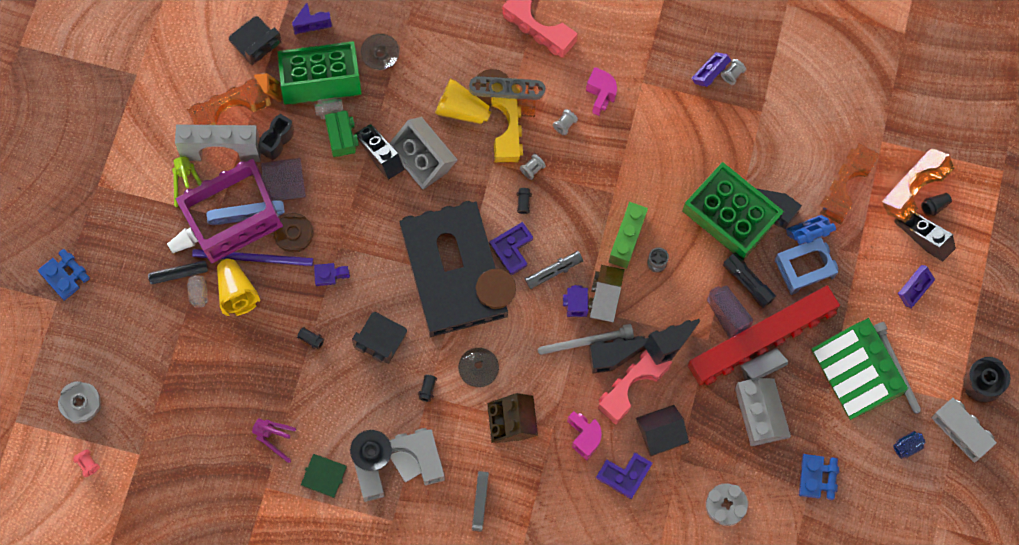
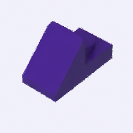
M308 3L304 5L292 22L294 34L332 27L330 13L318 12L310 16Z

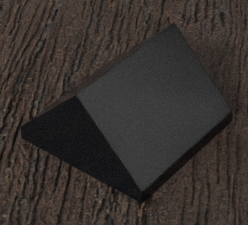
M675 405L636 418L650 457L689 443L684 418Z

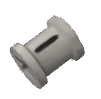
M733 59L728 69L722 71L721 76L727 83L734 85L738 76L746 71V67L741 61Z
M565 109L561 118L553 123L554 129L562 135H567L568 129L578 120L574 113Z
M533 154L531 160L525 165L520 166L521 172L530 180L534 178V175L540 169L546 167L544 161L537 154Z

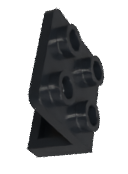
M254 16L229 36L230 43L251 65H254L282 43L280 32L275 27L270 29L258 16Z
M373 312L360 334L356 332L353 336V346L361 353L366 352L372 355V358L376 361L389 364L406 336L407 329L383 315Z

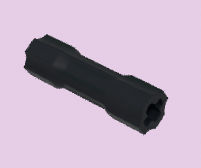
M736 252L723 262V266L742 283L762 308L768 306L775 299L776 295L767 285L760 281Z

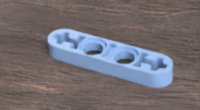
M273 201L278 215L284 214V202ZM261 202L210 210L206 213L207 223L210 225L240 222L263 211L266 208V204Z

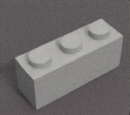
M954 398L950 399L931 417L974 463L997 443L994 440V436L979 425V420L965 410L963 403Z

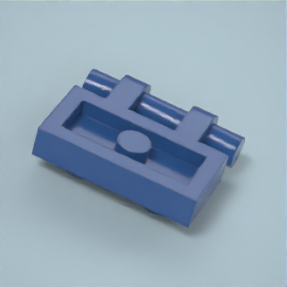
M823 215L786 228L787 235L796 240L799 245L805 242L807 244L811 243L815 238L820 236L826 237L831 232L836 231L835 224H830L829 219Z
M62 249L58 253L62 258L59 263L52 258L37 271L65 301L80 289L75 283L77 280L81 279L85 283L90 277L86 274V269L77 264L75 257L65 249ZM68 266L74 271L70 276L64 270Z
M803 454L799 496L819 499L821 491H826V499L835 500V492L838 491L836 478L840 468L838 466V458H830L829 465H823L824 457ZM823 473L829 474L828 483H822Z

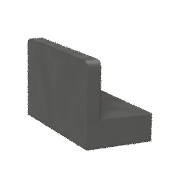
M775 348L741 365L744 380L751 379L755 381L788 365V360Z

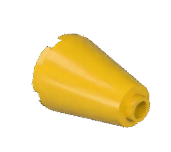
M450 78L435 114L482 124L483 121H488L492 111H489V105L477 96L472 95L469 90L457 81Z
M222 260L217 266L219 303L222 313L226 316H230L229 313H235L236 316L250 312L256 307V302H260L258 292L235 260Z

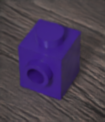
M581 285L567 288V294H563V306H567V317H587L588 288H583Z

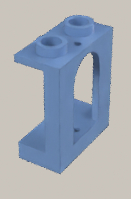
M821 237L814 239L811 243H804L777 254L775 262L791 295L798 293L800 288L829 277L831 279L836 277L838 265L835 260H832L829 254V246L826 242H823ZM812 251H818L825 266L797 277L789 260Z

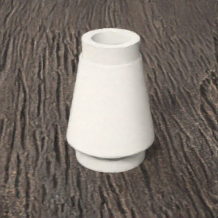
M190 227L189 229L185 228L167 244L174 254L175 252L195 246L198 240Z

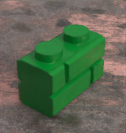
M348 111L324 115L333 157L355 154V146H359L357 134H352V128H355L353 116L349 117Z

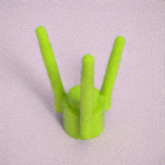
M186 156L178 157L173 161L175 207H178L175 199L178 197V175L183 177L186 188L189 187L187 176L190 172H192L199 186L202 183L195 171L194 164L190 163L189 158Z

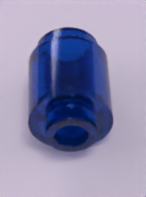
M912 431L896 440L893 448L899 458H909L923 450L926 441L921 433Z

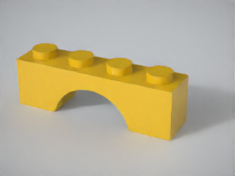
M499 83L492 85V89L495 92L503 90L502 85ZM516 84L511 87L512 91L520 93V88H516ZM491 97L492 106L501 110L508 121L507 131L495 138L494 162H518L520 156H523V144H519V137H522V126L518 125V118H521V107L517 106V99Z

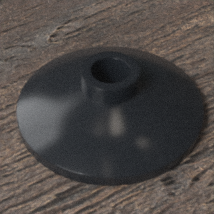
M365 430L359 433L351 443V459L362 470H379L391 458L392 446L390 440L380 431ZM369 449L375 450L374 455H368L367 452Z

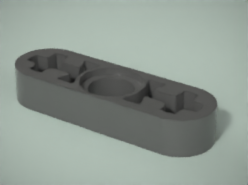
M478 471L472 531L482 532L489 472Z

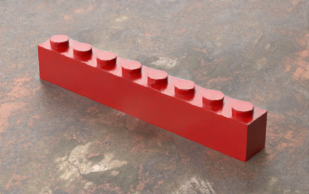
M827 285L691 359L687 366L699 386L703 384L708 386L717 380L716 377L722 374L726 376L734 371V367L750 361L756 355L759 357L769 352L768 349L772 346L777 348L786 342L785 339L791 336L796 338L803 333V329L816 327L820 324L821 319L826 317L828 320L834 317L840 304Z

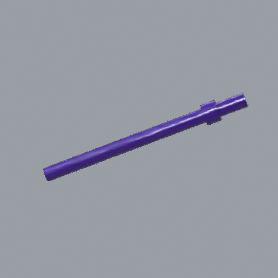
M193 249L192 257L208 258L203 250ZM233 252L221 258L313 266V258Z

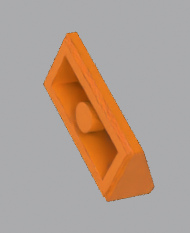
M267 73L254 75L264 93L278 102L282 101L281 83Z

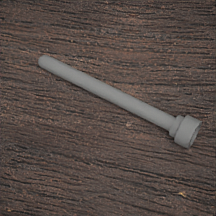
M880 322L874 325V328L908 387L905 396L913 412L918 414L921 408L886 336L888 328L885 322Z
M626 324L617 331L542 346L538 348L537 352L543 355L590 345L596 341H609L619 338L633 340L634 333L632 325Z

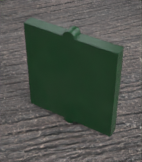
M313 453L308 467L305 468L306 472L301 486L335 498L339 486L343 484L342 478L347 466Z

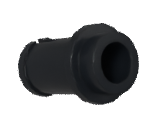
M520 188L519 192L516 193L518 196L517 212L519 214H529L532 193L528 188Z
M302 327L297 335L298 339L310 344L313 349H320L324 343L322 335H316L305 327Z
M424 375L421 391L418 392L421 401L430 402L434 398L433 390L437 381L435 376Z

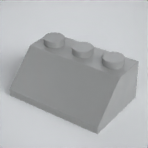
M422 117L408 120L389 143L399 154L404 168L422 189H426L448 173L458 161Z
M759 378L755 381L750 379L738 382L735 391L751 447L790 438V431L775 379Z

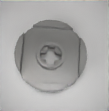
M81 381L72 382L65 386L60 393L61 396L58 400L59 410L67 420L75 424L91 420L101 409L100 395L96 388L89 383H82ZM77 398L85 399L81 407L74 406Z
M726 483L717 485L710 491L705 506L707 514L712 520L723 526H732L745 516L748 501L745 493L739 486ZM725 499L732 503L730 510L721 506Z

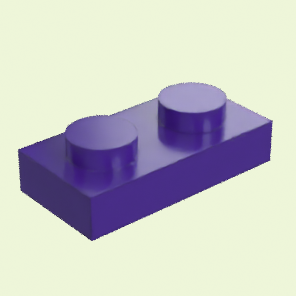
M715 52L691 78L694 84L705 87L710 85L717 75L731 62L730 57L726 54Z
M921 265L898 292L906 307L912 308L935 281L929 268Z

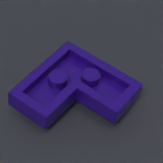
M521 222L489 241V245L509 274L513 275L527 267L528 263L518 249L531 242L533 236L525 224Z
M634 453L624 470L606 459L596 479L632 500L653 463Z

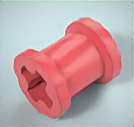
M88 449L78 453L73 458L74 463H78L82 469L84 477L91 476L100 468L99 464H95L91 458V452Z

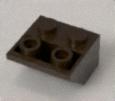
M515 393L487 403L491 443L521 441L538 436L533 395Z

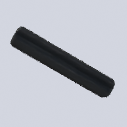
M206 261L195 262L151 272L148 274L150 284L161 283L205 273L208 271Z

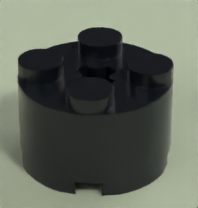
M983 357L974 362L966 371L963 380L965 392L969 397L979 402L994 401L1008 388L1010 372L1001 360L994 357Z

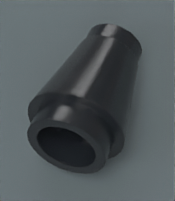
M948 193L925 198L921 204L922 210L927 216H935L952 203V198Z

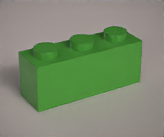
M629 202L610 254L609 263L628 268L647 215V207Z

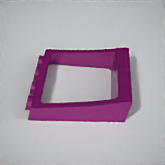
M253 158L246 162H239L235 168L229 171H222L218 177L212 180H204L200 186L194 189H187L183 195L175 198L211 263L283 227L260 170ZM254 175L266 208L217 235L205 239L189 211L190 207Z

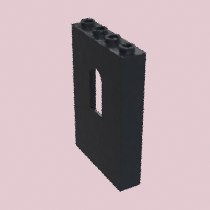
M465 201L459 206H446L435 212L426 211L416 217L412 215L406 216L399 221L430 337L508 318L507 306L501 309L489 308L479 301L476 294L478 278L484 272L496 269L477 201ZM450 233L456 238L464 267L444 272L437 247V239L441 234Z

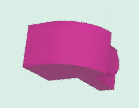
M594 67L586 86L587 92L598 96L593 105V114L600 116L602 110L606 111L609 102H615L617 84L613 76Z
M573 411L569 415L567 422L581 434L573 441L572 448L584 459L588 460L599 447L602 436L601 427L596 419L588 424V420L583 414H577Z

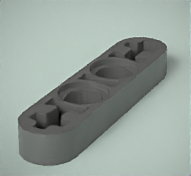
M477 76L472 78L469 83L470 93L480 97L539 100L544 96L546 90L544 83L539 80ZM478 82L480 86L485 87H480V90H476L474 85ZM487 83H489L488 91H486ZM499 83L502 85L503 90L495 92L492 89V85ZM514 84H518L522 87V92L514 93L511 87ZM526 85H528V89H534V86H538V90H541L538 94H535L534 90H528V93L525 94Z

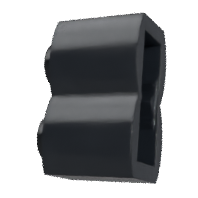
M279 114L272 120L270 129L264 132L259 140V148L262 155L274 160L281 154L283 145L289 142L294 134L291 119Z

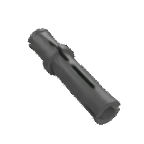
M577 250L563 259L559 258L554 264L526 277L525 281L528 287L533 289L562 272H568V269L582 263L583 258Z

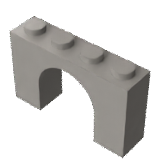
M176 124L175 145L180 157L186 156L189 158V161H202L203 148L225 147L235 150L239 154L241 162H246L252 158L255 162H261L260 137L256 125Z
M421 428L416 430L414 434L407 435L403 433L396 435L395 439L390 440L392 453L398 451L406 452L417 460L425 486L445 480L432 429ZM369 449L368 455H374L375 450ZM355 465L364 502L384 497L379 470L365 471Z

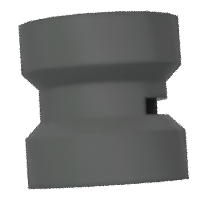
M660 247L651 250L647 266L652 272L664 271L669 259L667 251Z

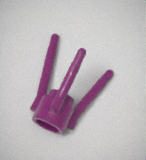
M258 418L252 429V433L257 435L256 440L263 442L282 459L290 463L291 460L266 440L265 437L269 438L274 433L289 439L290 435L276 430L274 427L290 431H296V428Z

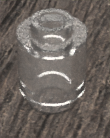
M334 97L318 100V104H315L316 116L325 119L324 115L343 111L342 99Z
M202 276L190 277L187 283L189 304L194 307H203L209 302L207 282Z

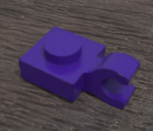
M334 263L314 265L316 286L336 285V279L350 278L348 266H341L335 269Z

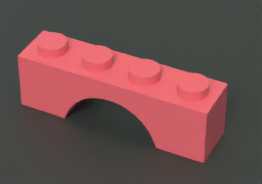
M508 0L503 5V17L508 22L515 23L523 33L533 36L537 43L548 47L552 54L563 58L577 42L578 33L564 23L556 26H544L536 22L531 15L532 0Z
M645 350L639 357L641 360L638 364L635 365L633 363L626 370L627 375L623 379L618 378L612 385L614 389L609 394L605 392L600 397L598 409L617 425L630 411L631 404L628 399V389L630 386L644 379L657 382L670 369L671 361L656 365L648 351Z

